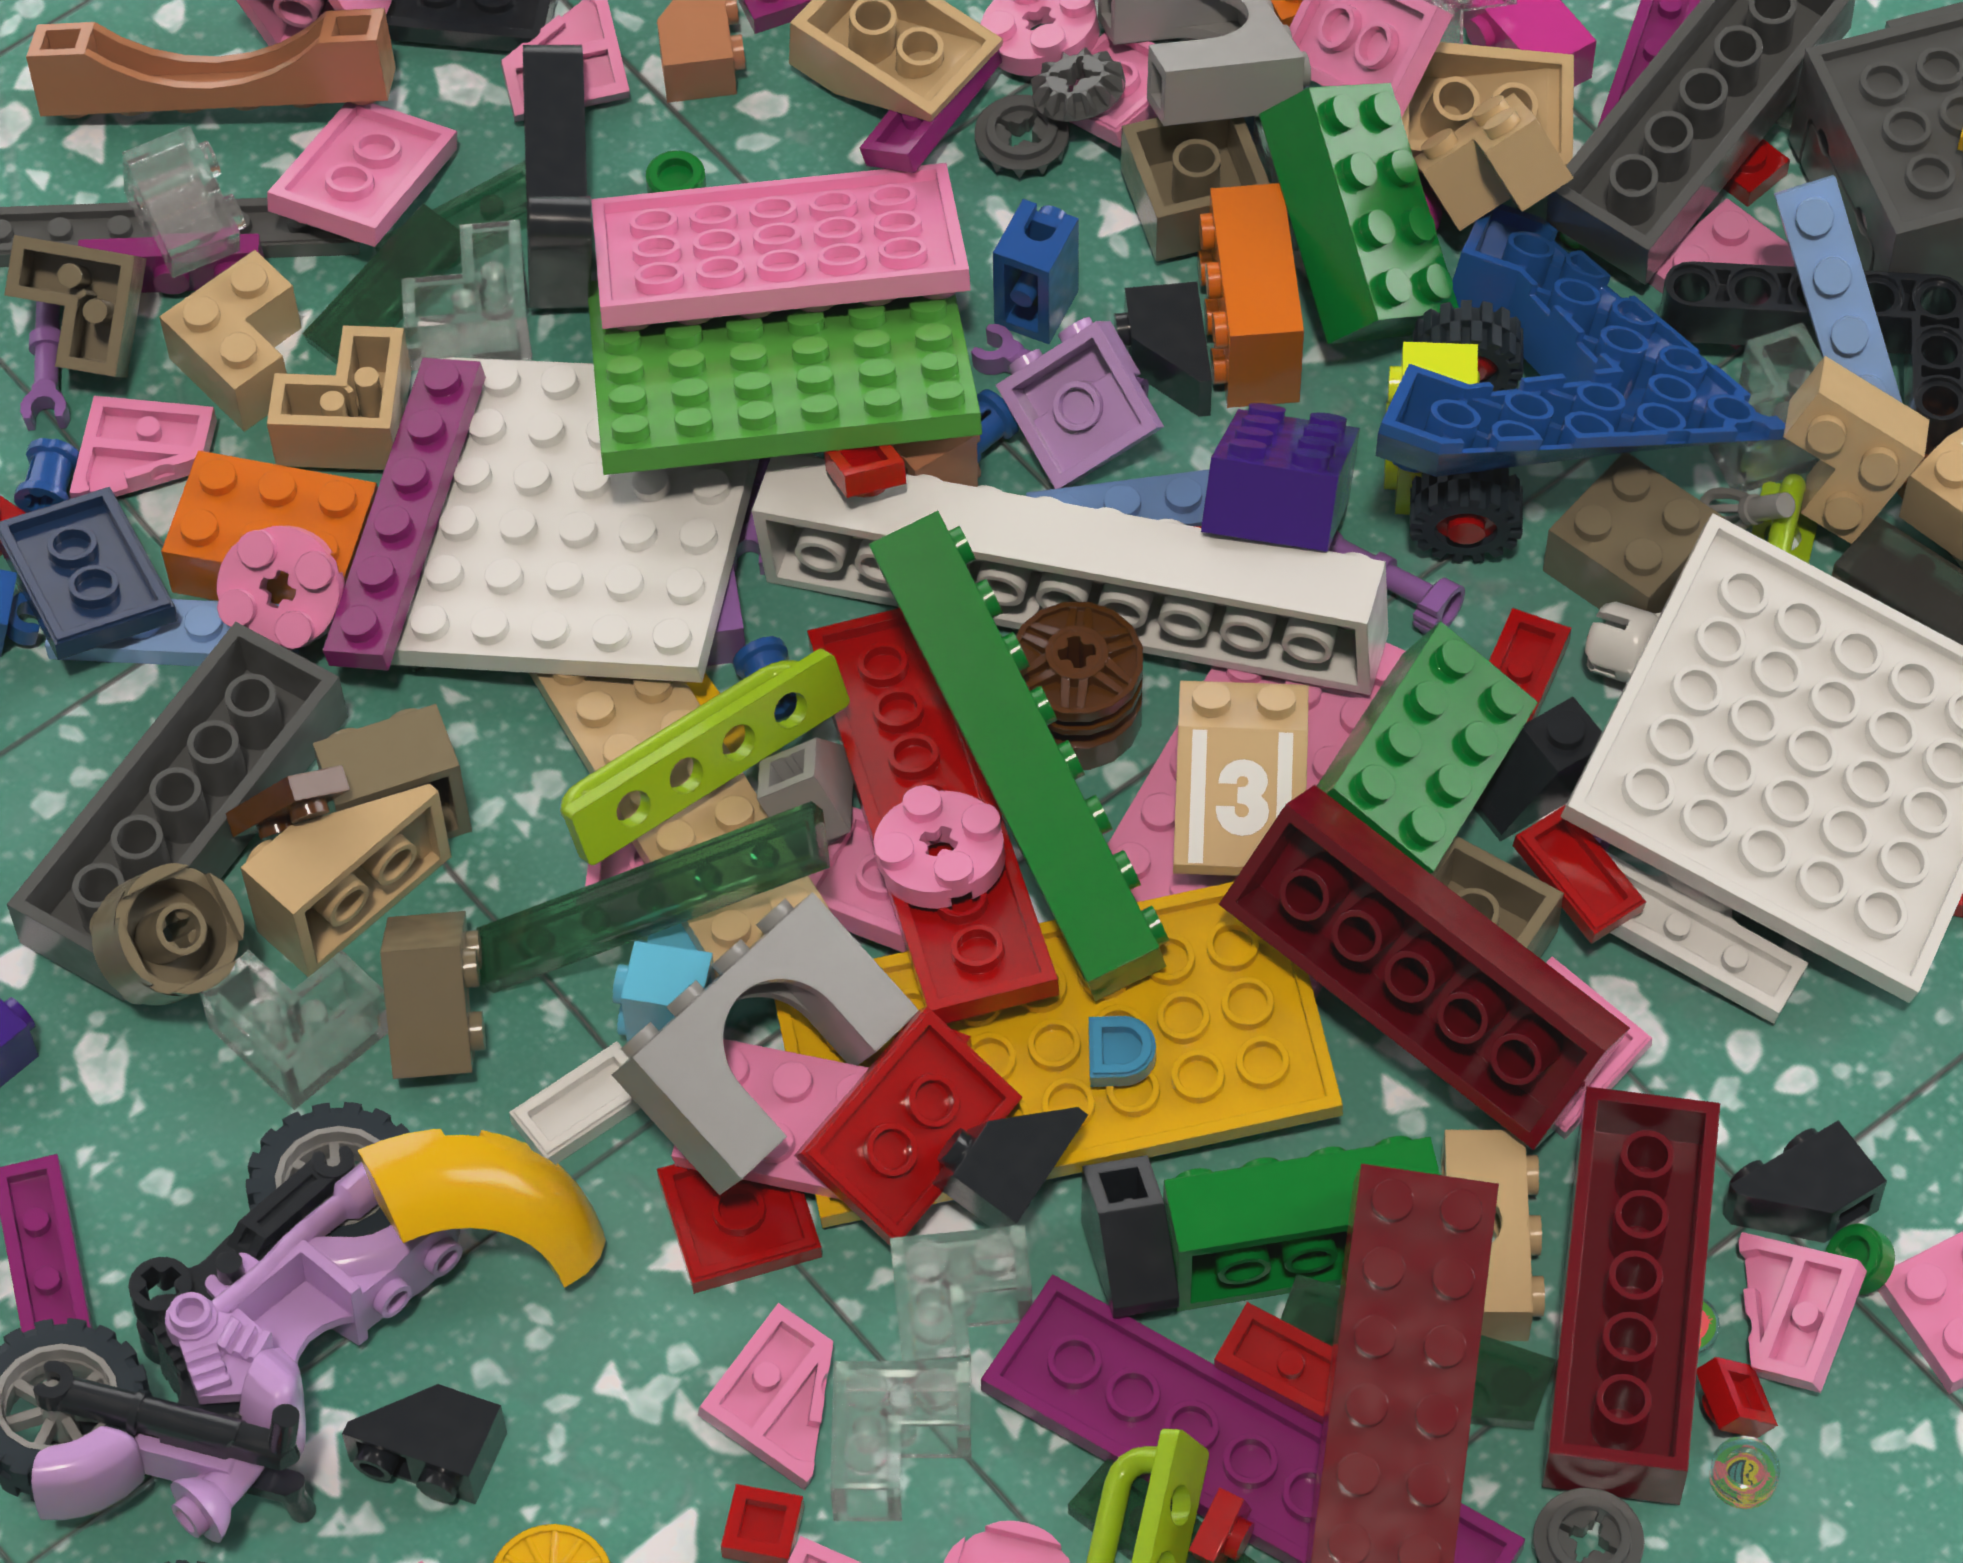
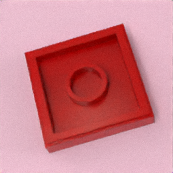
M675 1164L657 1169L658 1181L694 1294L822 1257L821 1244L804 1192L741 1180L719 1195L697 1170L678 1167Z

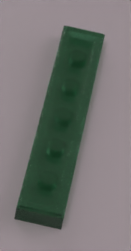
M812 801L477 927L476 930H479L482 950L481 985L493 993L830 868L823 809Z

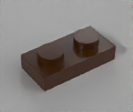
M340 765L287 776L228 811L226 817L233 838L258 833L262 842L273 840L291 825L326 815L330 812L327 803L350 790L343 766Z

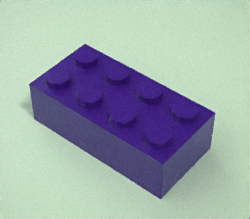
M1251 403L1248 410L1238 409L1211 456L1201 532L1328 552L1350 499L1360 428L1346 426L1347 419L1345 417L1330 413H1311L1310 419L1306 420L1286 417L1285 408L1272 404Z

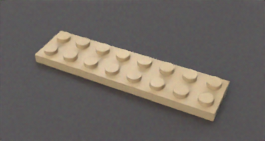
M529 673L590 774L701 706L687 683L681 681ZM723 742V753L731 754L727 746ZM692 758L682 759L674 766L670 775L671 787L680 786L689 779L693 770ZM743 772L632 841V844L696 949L712 952L714 962L740 939L749 948L764 934L756 924L785 898L795 907L813 892L829 909L779 828L773 825L758 802L757 794ZM639 791L629 792L621 799L617 808L618 820L630 818L637 811L641 800ZM714 969L716 979L719 976V974Z

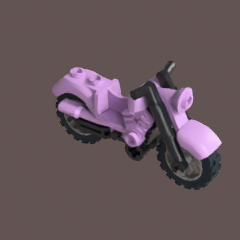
M344 1102L343 1108H330V1103H322L312 1106V1112L302 1116L298 1111L282 1119L283 1126L277 1131L271 1128L260 1140V1152H253L249 1159V1179H246V1192L250 1212L238 1221L233 1233L205 1260L193 1267L187 1268L182 1262L170 1257L152 1258L136 1267L129 1279L128 1288L133 1311L137 1318L136 1325L141 1348L149 1360L161 1366L163 1376L169 1381L174 1393L176 1392L178 1403L152 1396L143 1364H139L134 1348L127 1341L120 1344L117 1341L116 1333L105 1326L99 1325L96 1330L87 1327L86 1320L68 1318L67 1324L54 1325L53 1319L34 1322L35 1329L22 1333L21 1329L18 1328L3 1337L5 1343L0 1346V1483L2 1489L17 1497L21 1492L30 1494L31 1501L35 1502L41 1520H67L82 1518L100 1512L117 1503L139 1487L144 1480V1476L151 1475L171 1480L173 1482L170 1484V1489L176 1500L171 1508L178 1522L193 1537L199 1538L203 1534L212 1542L220 1543L226 1535L231 1519L232 1507L246 1494L281 1502L290 1517L296 1522L304 1523L311 1520L316 1513V1505L305 1489V1478L302 1473L287 1469V1467L299 1461L306 1441L305 1402L301 1372L298 1367L299 1357L310 1341L329 1329L335 1330L358 1346L368 1339V1329L382 1318H391L398 1314L412 1297L428 1287L437 1277L444 1276L451 1271L460 1260L463 1252L462 1246L458 1243L461 1229L434 1232L403 1243L376 1201L357 1150L381 1140L411 1133L402 1123L396 1127L391 1121V1115L377 1108L374 1109L373 1113L364 1111L362 1104L354 1102ZM157 1285L163 1291L175 1287L176 1294L157 1295L150 1300L148 1291ZM20 1397L37 1407L10 1415L13 1405ZM42 1425L34 1442H29L15 1433Z

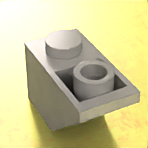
M814 738L759 762L757 800L773 825L779 828L794 854L815 846L824 847L830 845L842 835L851 832L853 780L843 745Z

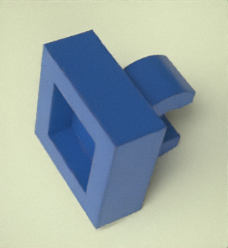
M1 569L0 657L6 634L12 641L18 644L33 645L36 644L40 625L24 622L18 617L22 614L35 615L23 592L13 596L17 572Z

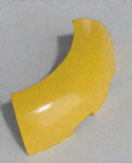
M430 1129L381 1140L357 1150L376 1201L403 1243L420 1236L451 1229L475 1228L502 1232L524 1241L540 1252L564 1288L586 1275L601 1258L606 1239L594 1207L585 1193L558 1163L556 1165L549 1159L532 1151L525 1142L481 1130L479 1136L444 1135L441 1129Z

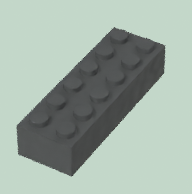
M1701 0L1567 164V168L1574 179L1548 195L1546 221L1558 231L1646 285L1795 99L1798 92L1805 49L1841 40L1851 29L1855 0Z
M235 621L7 903L19 942L125 1001L123 996L105 979L95 960L92 936L89 930L93 914L98 910L105 897L118 885L161 865L170 863L189 865L187 867L197 869L205 874L211 873L221 879L256 835V833L233 838L226 813L283 778L304 773L316 758L313 743L327 739L331 734L338 731L348 718L340 677ZM166 927L163 933L166 940L169 941L173 939L169 928Z

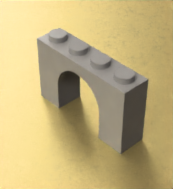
M1098 0V20L1113 45L1175 38L1198 39L1149 45L1147 100L1163 126L1259 116L1261 112L1303 91L1304 87H1309L1311 66L1309 57L1305 51H1300L1292 39L1289 26L1283 25L1277 17L1271 0Z
M813 892L795 907L785 898L756 924L764 935L750 948L740 939L711 966L719 976L705 989L695 980L666 1006L675 1017L660 1030L652 1022H649L621 1048L629 1059L611 1074L719 1195L741 1181L787 1137L741 1086L728 1065L724 1051L723 1032L727 1015L735 1001L749 997H767L789 1004L811 1022L848 1064L859 1065L876 1053L919 1011Z

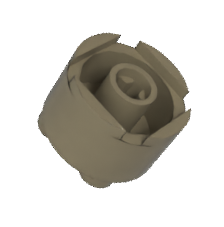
M170 863L155 867L123 882L105 897L90 920L89 930L92 936L93 953L105 979L125 1000L138 1005H168L176 1003L216 986L231 973L236 963L234 960L238 952L239 941L243 940L244 920L237 899L221 879L211 873L205 874L197 869L187 867L189 865ZM166 927L169 928L173 939L169 941L166 940L163 933Z

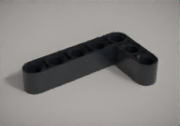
M582 44L523 45L529 309L589 308L592 219L591 196L587 195Z
M1691 261L1673 266L1666 274L1659 317L1689 342L1820 349L1796 267ZM1864 271L1887 352L1904 354V404L1929 419L1925 454L1929 455L1947 436L1963 427V287L1951 277L1937 274Z

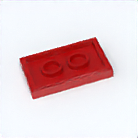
M927 1006L920 1009L794 1156L892 1247L902 1241L943 1192L932 1183L944 1166L937 1161V1158L951 1136L960 1128L967 1132L968 1129L987 1121L1006 1118L1023 1097Z

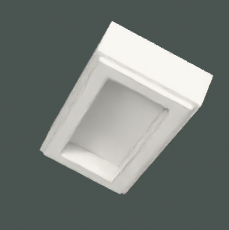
M617 1041L509 1112L512 1125L534 1152L557 1164L640 1109V1106L611 1075L629 1059L621 1050L622 1047Z

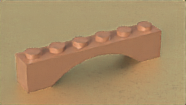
M672 0L657 19L667 103L737 95L735 71L746 69L742 35L730 36L729 25L739 24L737 0Z
M385 8L326 11L307 28L280 43L253 52L225 56L183 55L153 49L121 37L96 22L39 24L36 26L26 55L40 117L63 116L70 119L81 118L88 114L107 113L135 116L144 112L177 110L181 113H195L202 109L235 108L248 111L261 106L293 105L298 108H309L318 104L346 102L354 105H368L376 101H388L396 70Z

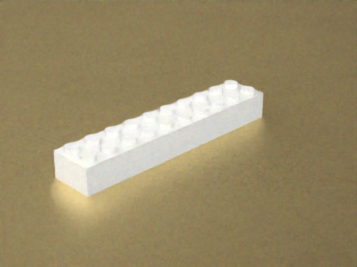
M810 453L771 457L752 508L765 577L769 583L898 607L877 565L869 544L938 510L948 531L957 526L961 527L976 558L975 561L966 566L975 583L987 579L1003 611L1002 614L993 618L998 626L1020 629L1022 624L1041 609L1062 602H1092L1116 611L1134 627L1143 646V653L1371 695L1388 637L1386 561L1371 559L1361 553L1348 552L1342 554L1331 551L1325 552L1201 532L1199 527L1188 526L1174 519H1149L1127 515L1113 508L1103 507L1094 509L1063 503L1058 499L1047 496L1034 498L1006 493L987 485L973 487L946 482L926 474L917 476L906 474L907 484L887 488L877 496L846 498L827 473L825 460Z

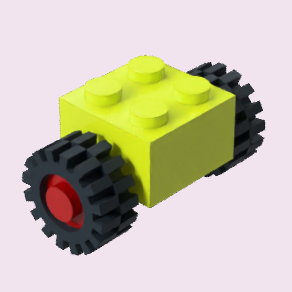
M1461 300V308L1454 309L1451 302L1440 304V313L1432 308L1424 313V320L1418 318L1415 323L1413 342H1403L1401 366H1389L1386 411L1409 364L1467 384L1490 382L1494 386L1493 391L1516 389L1518 387V380H1521L1523 377V328H1521L1520 320L1517 316L1510 318V311L1504 307L1493 312V303L1482 301L1480 308L1472 307V300ZM1385 459L1384 489L1395 490V514L1410 515V536L1413 541L1418 540V548L1422 551L1432 548V556L1440 559L1446 553L1452 554V561L1463 562V555H1472L1473 561L1478 562L1484 561V553L1487 552L1494 558L1503 555V547L1512 550L1517 545V539H1521L1523 534V486H1520V479L1516 474L1509 476V468L1435 477L1423 472L1413 473L1404 471L1395 466L1392 461Z

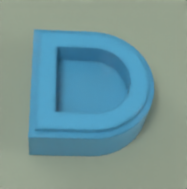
M1129 1016L1089 1017L1091 1087L1129 1086L1144 1080L1150 1074L1156 1063V1043L1152 1031L1145 1023Z

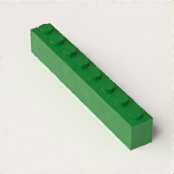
M937 510L870 543L869 546L877 565L1095 1002L1165 968L1166 964L1159 946L1169 941L1166 931L1153 906L1140 910L1131 890L1140 886L1141 883L1126 852L1122 850L1112 855L1103 837V834L1113 830L1111 823L1096 795L1084 799L1075 780L1084 776L1085 773L1069 740L1058 745L1056 744L1047 725L1057 721V718L1042 687L1038 686L1029 691L1020 671L1030 667L1017 637L1014 632L1002 637L993 618L1002 614L1003 611L987 579L977 583L974 582L966 565L975 561L976 558L961 527L957 526L948 531Z

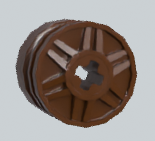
M1062 602L1039 610L1021 625L1016 635L1030 667L1020 671L1029 691L1038 686L1042 687L1057 718V721L1047 726L1057 745L1069 740L1083 770H1091L1114 762L1132 746L1142 726L1143 646L1135 629L1116 611L1092 602Z

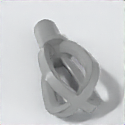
M1722 487L1708 490L1700 499L1701 502L1718 513H1738L1736 515L1724 516L1725 520L1744 530L1749 526L1762 524L1766 520L1790 517L1795 511V500L1787 492L1760 496L1733 488ZM1714 499H1733L1739 501V504L1709 505Z

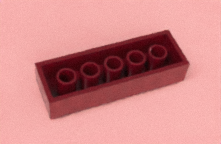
M1313 785L1283 807L1219 903L1222 908L1533 1150L1561 1125L1586 1090V1086L1590 1085L1630 1029L1629 1026L1316 785Z
M1586 1086L1579 1127L1542 1487L1562 1490L1594 1488L1607 1491L1622 1498L1680 1505L1689 1465L1721 1103Z
M1361 1163L1353 1182L1305 1563H1454L1499 1188L1498 1183Z

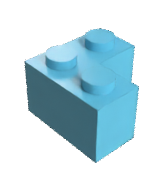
M653 917L647 941L639 939L634 941L629 965L619 964L617 967L613 985V1003L621 1004L617 1032L619 1035H625L627 1042L649 1022H652L658 1030L662 1029L675 1017L666 1006L695 980L704 989L715 980L714 968L711 966L714 963L713 953L697 950L680 921Z

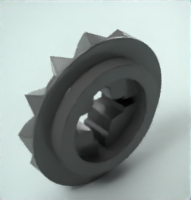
M1087 47L1083 48L1077 55L1069 56L1062 52L1061 59L1058 62L1042 63L1041 74L1031 79L1032 98L1037 110L1053 120L1070 122L1095 117L1111 108L1124 92L1126 80L1121 62L1113 61L1108 51H1101L1092 55ZM1074 85L1073 91L1070 92L1069 86Z
M1011 95L994 101L982 111L975 124V141L979 157L991 161L996 173L1005 168L1011 169L1019 179L1025 170L1036 169L1044 174L1049 163L1052 161H1062L1064 149L1067 143H1069L1068 122L1053 120L1041 114L1034 105L1032 95ZM1032 128V142L1023 140L1018 145L1012 146V134L1020 137Z
M1577 1488L1557 1495L1544 1506L1534 1526L1532 1548L1535 1549L1540 1563H1640L1645 1543L1642 1525L1635 1512L1626 1502L1604 1490ZM1596 1522L1601 1523L1598 1533L1600 1534L1598 1545L1606 1551L1602 1553L1593 1550L1587 1558H1583L1582 1562L1576 1561L1577 1542L1570 1538L1571 1535L1583 1538L1588 1530H1593Z

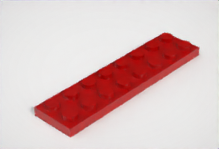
M897 608L807 630L811 653L821 648L835 656L850 698L849 705L833 715L832 719L840 744L844 748L853 785L873 847L876 829L883 817L894 806L902 803L904 794L916 786L927 785L936 788L938 791H955L968 794L986 804L994 806L1000 815L1006 853L1005 865L998 880L984 894L972 899V892H969L963 896L951 898V907L932 909L906 903L894 896L887 888L924 1006H928L946 1024L1058 996V978L1000 809L900 609ZM945 842L934 843L928 846L929 855L937 856L942 849L951 851L955 849L950 843Z

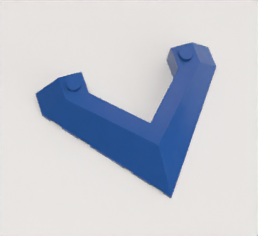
M1501 204L1476 220L1462 249L1452 280L1453 290L1459 308H1461V300H1472V307L1480 308L1482 301L1493 303V312L1504 307L1510 311V318L1517 316L1521 322V328H1523V358L1541 376L1521 378L1518 389L1493 391L1494 386L1490 382L1467 384L1409 364L1381 422L1377 437L1376 456L1392 461L1395 466L1404 471L1413 473L1423 472L1438 477L1628 452L1786 439L1783 437L1786 423L1776 415L1769 417L1756 412L1748 403L1751 394L1720 367L1709 363L1699 354L1700 351L1635 295L1629 296V298H1621L1608 286L1611 275L1582 250L1571 253L1567 252L1555 241L1558 230L1544 218Z

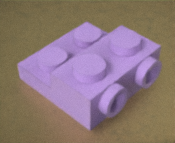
M1086 317L1073 323L1058 334L1062 342L1045 354H1042L1040 349H1036L1016 359L1008 366L1012 375L996 384L997 389L1055 489L1073 485L1164 428L1136 378L1141 373L1111 321H1095L1093 323L1090 317Z

